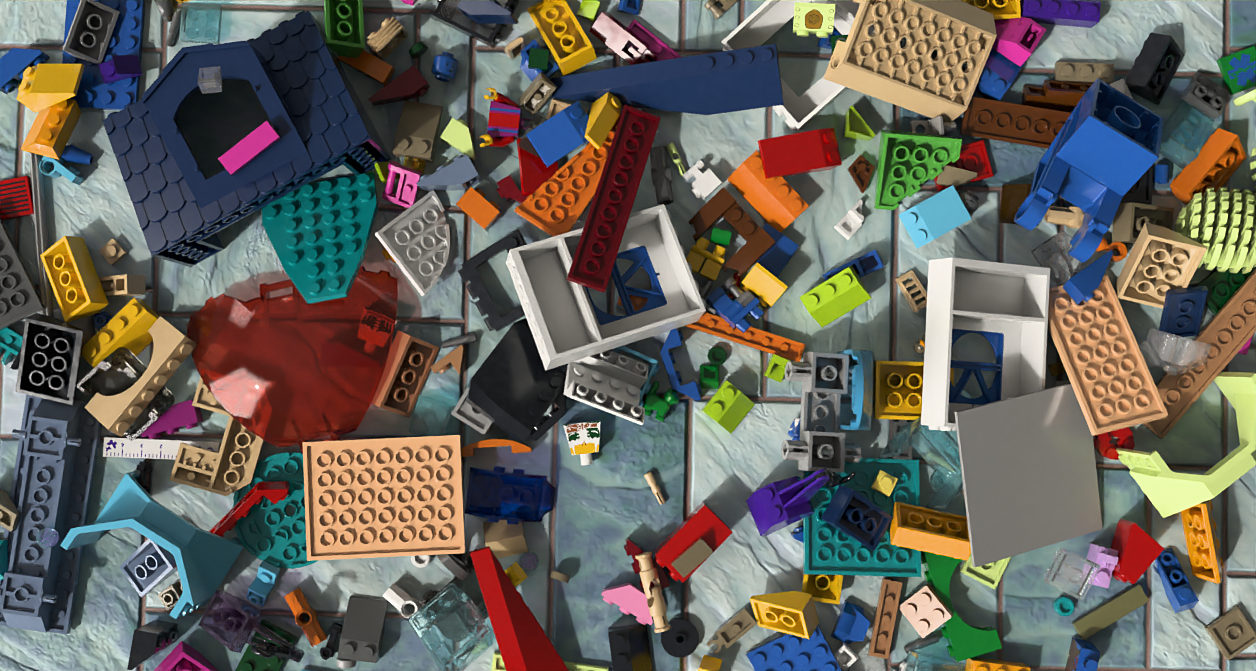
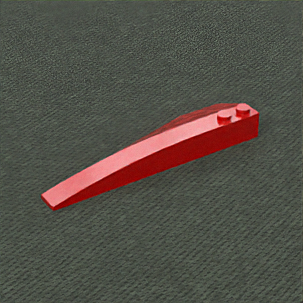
M490 546L471 551L472 562L506 671H570L555 650L552 642L546 636L545 631L530 608L525 604L523 597L514 587L512 580L503 570L501 563Z

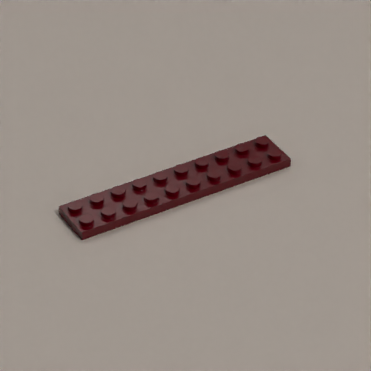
M624 105L566 280L605 293L661 117Z

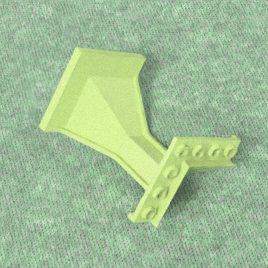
M1220 372L1214 379L1217 386L1236 410L1240 446L1203 475L1171 471L1157 451L1149 453L1124 448L1116 449L1119 454V460L1128 466L1131 470L1129 471L1130 475L1136 480L1141 490L1147 495L1163 518L1216 497L1256 465V373Z

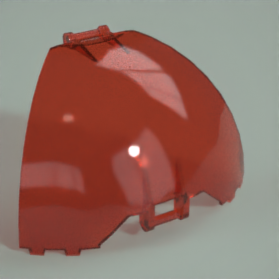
M361 266L347 297L311 304L306 302L291 279L271 284H260V297L246 302L227 296L224 293L216 298L212 296L205 301L203 308L198 312L195 310L192 313L190 321L186 324L187 336L197 344L191 352L197 371L209 391L234 419L255 435L278 448L299 444L303 454V442H307L309 439L330 435L331 438L320 441L340 440L339 435L357 430L374 398L383 375L395 329L398 300L397 278L392 277L390 272L380 270L379 273L366 271L364 266ZM289 287L293 289L291 294L270 298L271 291Z

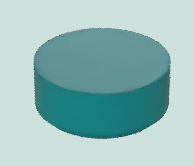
M1066 596L1056 598L1053 604L1055 612L1061 616H1069L1075 609L1074 602Z

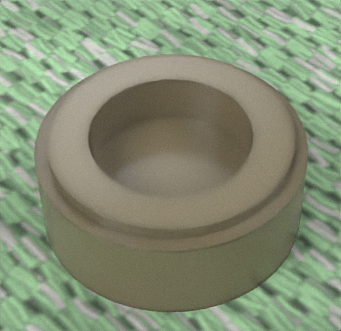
M555 570L550 575L551 578L566 583L570 579V575Z

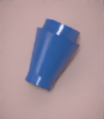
M71 144L70 146H65L62 159L66 160L67 163L91 165L93 154Z

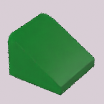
M700 365L699 384L701 388L718 389L719 366Z

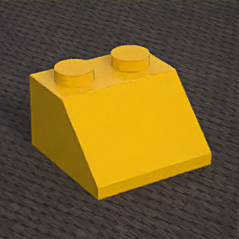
M758 262L740 283L743 286L741 289L756 296L760 301L759 304L763 307H771L788 288V286Z

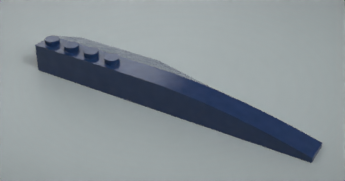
M776 44L550 78V81L557 86L556 90L552 93V98L595 102L604 94L610 92L620 100L622 106L627 105L700 115H713L784 105Z

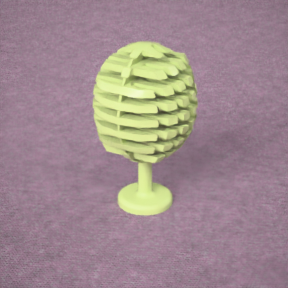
M1214 187L1206 188L1203 196L1202 193L1194 194L1190 203L1179 212L1174 229L1175 232L1207 246V250L1198 268L1204 262L1206 270H1213L1215 266H1218L1216 269L1220 272H1225L1228 268H1230V273H1238L1241 268H1243V274L1250 272L1253 266L1256 267V194L1252 195L1253 192L1246 189L1239 193L1240 189L1232 188L1227 192L1228 189L1226 187H1219L1216 193L1213 192Z

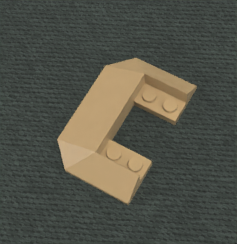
M203 368L192 406L228 415L229 420L219 452L183 442L180 443L170 481L228 496L252 482L273 412V406L261 384Z

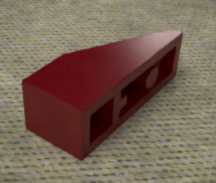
M413 65L368 100L373 106L415 99L418 96H424L429 91L430 85L415 65Z

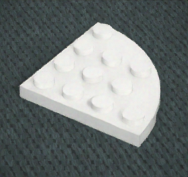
M434 190L430 191L375 233V236L421 296L425 295L438 281L443 268L446 266L450 249L449 224L446 222L443 205Z

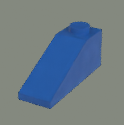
M1112 250L1071 277L1062 287L1077 305L1083 301L1087 303L1095 297L1094 292L1102 281L1113 255Z

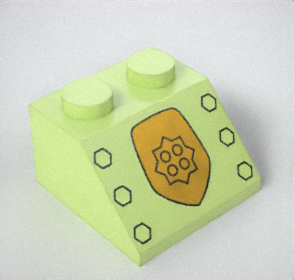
M795 2L793 33H797V36L801 37L817 34V37L827 38L829 35H832L835 4Z

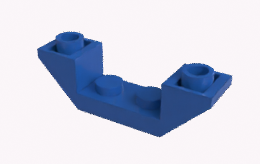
M676 328L670 331L660 351V355L672 389L698 401L701 400L700 395H703L700 384H696L693 381L680 386L679 382H682L679 370L675 371L673 364L676 363L672 352H668L669 349L681 346V341L684 340L681 329L677 330Z

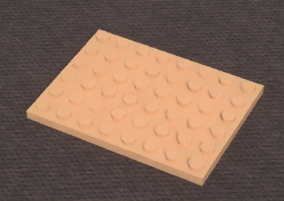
M461 435L303 442L307 561L459 554L466 552Z

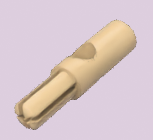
M651 471L644 474L659 504H664L666 501L660 491V487L656 483L654 475Z

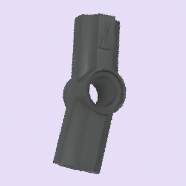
M655 146L650 150L652 183L655 186L658 205H669L674 202L667 153L665 146Z

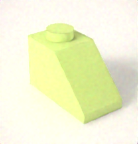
M452 118L440 138L475 161L476 153L471 131L467 127L468 124L460 118L458 121Z

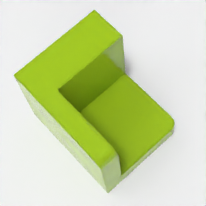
M772 354L763 376L782 382L786 363L790 360Z

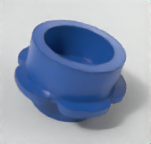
M106 311L95 314L93 318L95 321L94 326L97 329H102L112 319L111 315Z

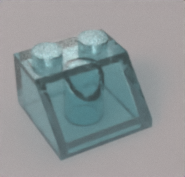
M419 395L408 432L420 437L448 435L453 418L451 413L455 405Z

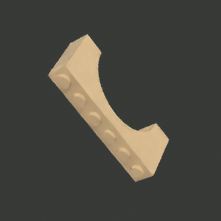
M161 316L148 330L153 338L154 350L151 361L141 378L129 389L114 396H104L97 392L84 407L103 426L120 437L125 434L197 346L193 340Z

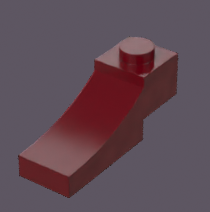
M510 175L497 182L499 188L496 190L502 199L506 197L507 201L513 200L521 205L530 196L522 195V190L519 191Z

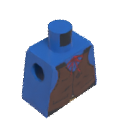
M1072 637L1065 671H1097L1100 651L1092 642Z

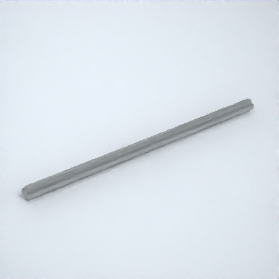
M30 152L40 298L46 308L41 311V314L53 317L52 286L40 256L49 249L44 174L39 169L42 155Z

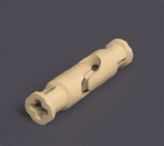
M652 551L638 554L635 557L639 561L642 585L647 597L650 616L653 617L656 627L654 631L659 633L670 630L672 627L668 624L667 608L662 596L657 569L654 567L651 558L653 555ZM651 581L654 583L655 587H650Z

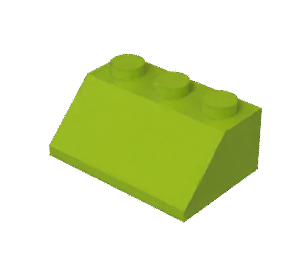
M851 265L799 298L809 314L823 328L872 297Z

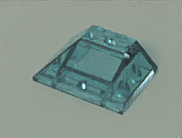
M450 583L407 619L440 671H463L493 645L492 630L472 599L454 583Z

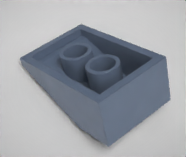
M150 539L145 541L119 566L141 598L178 570L173 554Z

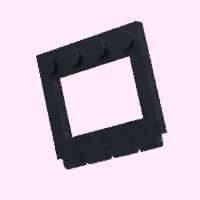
M520 230L514 231L461 264L463 268L458 271L464 283L471 282L466 288L472 299L474 300L479 297L480 300L476 301L475 305L481 316L488 314L484 322L489 331H500L524 317L525 313L521 305L501 317L475 268L505 250L509 254L510 249L527 245Z

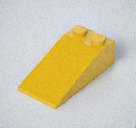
M543 0L527 9L563 76L597 59L591 42L565 0Z

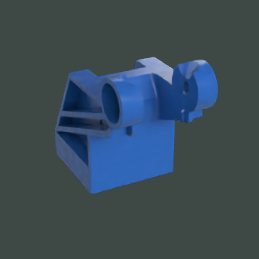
M1097 78L1082 96L1038 162L1030 194L1018 209L1014 222L1029 231L1033 230L1042 220L1050 205L1058 198L1057 195H1059L1084 212L1082 226L1070 241L1072 247L1067 254L1082 263L1086 262L1094 254L1104 234L1110 228L1123 196L1159 158L1164 118Z

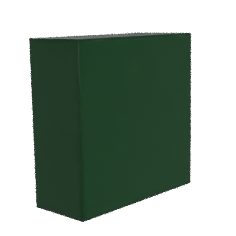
M530 48L528 69L548 71L549 50Z

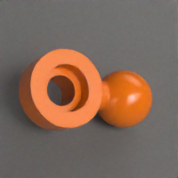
M1104 237L1096 249L1098 252L1106 251V253L1110 250L1112 252L1116 250L1118 256L1113 254L1110 260L1112 262H1119L1127 255V248L1123 243L1113 242L1108 244Z

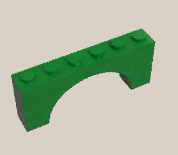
M921 551V564H924L926 569L924 571L926 582H930L932 589L953 613V616L944 622L943 627H941L944 639L947 638L949 646H947L949 656L959 662L1002 649L995 628L992 626L982 628L968 625L957 615L953 608L949 592L950 580L955 568L962 559Z

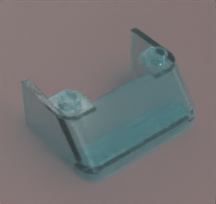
M920 417L895 433L879 456L881 458L900 456L903 451L909 449L912 445L934 470L930 477V486L936 493L926 508H948L963 487L958 443L947 431L929 430L928 425H921Z

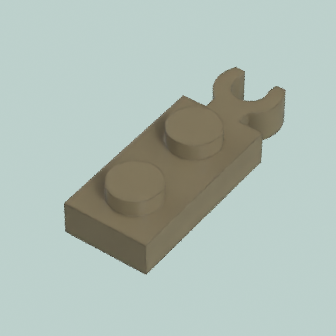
M743 608L715 631L717 638L708 640L707 646L709 647L713 643L717 644V648L713 653L718 654L721 651L722 645H725L728 649L753 628L757 622Z

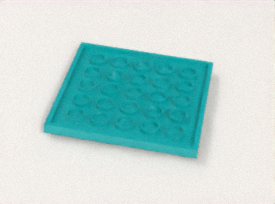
M861 458L858 463H844V473L836 472L841 477L854 472L855 477L841 485L855 490L891 517L895 501L920 507L919 460ZM803 470V479L816 471ZM879 470L898 479L889 497L871 488ZM823 485L810 499L815 513L803 518L804 574L921 577V551L892 545L890 540L891 522L875 551H872L821 519L840 485L829 488V485Z

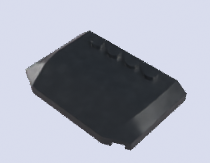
M527 318L521 319L513 323L470 379L466 402L522 444L565 386L568 364L545 370Z

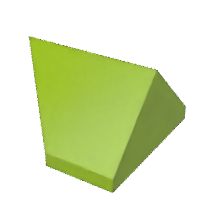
M850 106L845 115L843 138L870 141L876 135L855 108Z

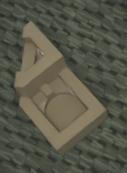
M945 165L942 168L943 172L938 175L936 183L937 185L948 187L954 185L955 188H961L973 178H977L978 173Z

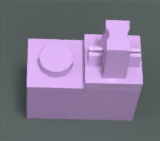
M1090 543L1082 581L1109 589L1112 571L1115 569L1119 558L1117 557L1118 551Z

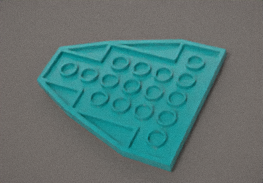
M374 172L306 184L262 208V225L286 274L308 304L348 296L364 260L378 210Z

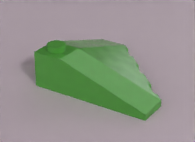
M881 129L874 208L895 210L900 206L898 203L907 195L910 198L921 189L920 185L926 180H933L943 172L942 168L950 161L954 163L959 159L962 139Z

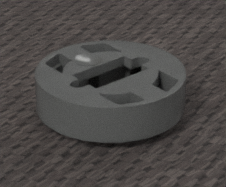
M437 555L442 564L459 579L466 581L472 574L470 568L458 555Z

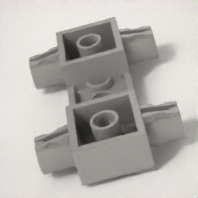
M809 352L803 353V362L788 361L786 363V380L802 382L800 441L784 440L781 445V455L785 460H799L798 470L818 471L826 468V470L831 472L844 473V463H858L861 459L859 444L845 443L846 433H839L841 394H847L848 385H852V369H854V366H849V355Z

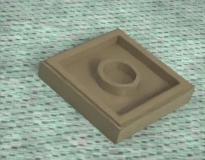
M1234 606L1204 627L1226 660H1231L1256 642V632L1238 606Z

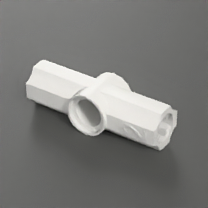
M395 582L383 595L384 598L401 611L404 617L409 618L426 634L438 621L436 617L420 605L417 599L412 598ZM406 604H413L415 611H407Z

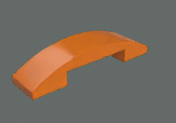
M495 438L481 440L461 448L462 457L475 456V448L511 446L512 453L532 452V447L525 443L521 444L516 440Z

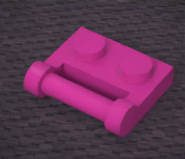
M390 161L388 166L389 175L382 198L409 208L416 203L419 190L416 183L420 181L419 178L422 177V172L402 166L398 162ZM399 173L401 175L399 179L397 193L395 195L393 193V188L396 179V174Z

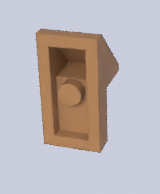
M460 345L430 367L435 374L439 372L443 374L450 369L449 365L452 364L458 374L462 375L465 346Z

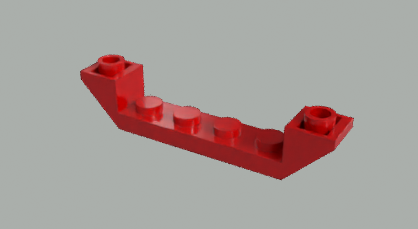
M287 481L258 482L209 532L224 537L223 534L227 530L231 531L236 526L237 520L240 517L244 518L250 512V507L260 503L264 496L274 504L279 500L283 501L289 494L290 483Z

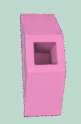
M630 582L603 589L601 595L604 596L603 600L611 605L613 603L620 606L619 610L627 615L630 613L637 617L636 620L643 625L647 623L652 625L653 618L650 616L647 597L642 589Z

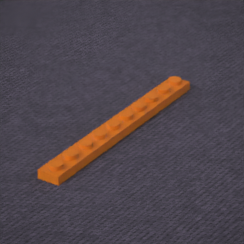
M629 295L635 311L640 310L648 301L647 298ZM619 296L617 305L623 306ZM706 312L697 322L685 325L686 327L775 354L795 362H800L806 345L750 327L743 333L736 327L733 329L722 317Z

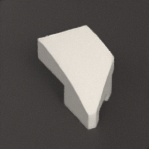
M861 199L834 226L847 240L862 226L864 221V215H862L863 201Z

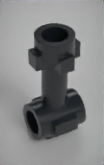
M140 461L136 470L140 471L138 483L149 493L150 487L145 486L148 472H152V463Z
M333 622L332 626L330 625L328 631L331 634L328 642L319 651L322 659L327 660L335 656L334 645L338 635L342 633L343 625Z

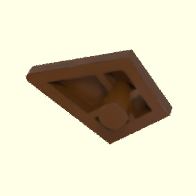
M862 155L847 170L860 192L864 193L875 167Z

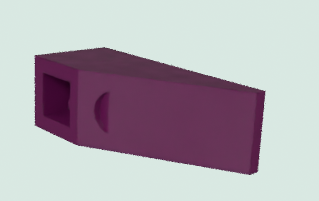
M193 400L174 404L141 434V437H149V440L161 437L160 433L167 432L169 435L180 432L179 428L186 427V429L196 428L198 423L204 422L201 409L192 406Z

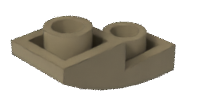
M181 580L158 594V597L168 611L174 608L183 593Z

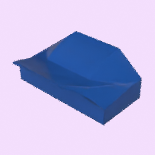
M535 39L520 51L522 56L520 69L532 82L540 72L549 79L560 70L550 56L548 71L528 69L530 48L543 49Z
M844 600L831 637L847 644L864 641L871 623L864 614V609Z

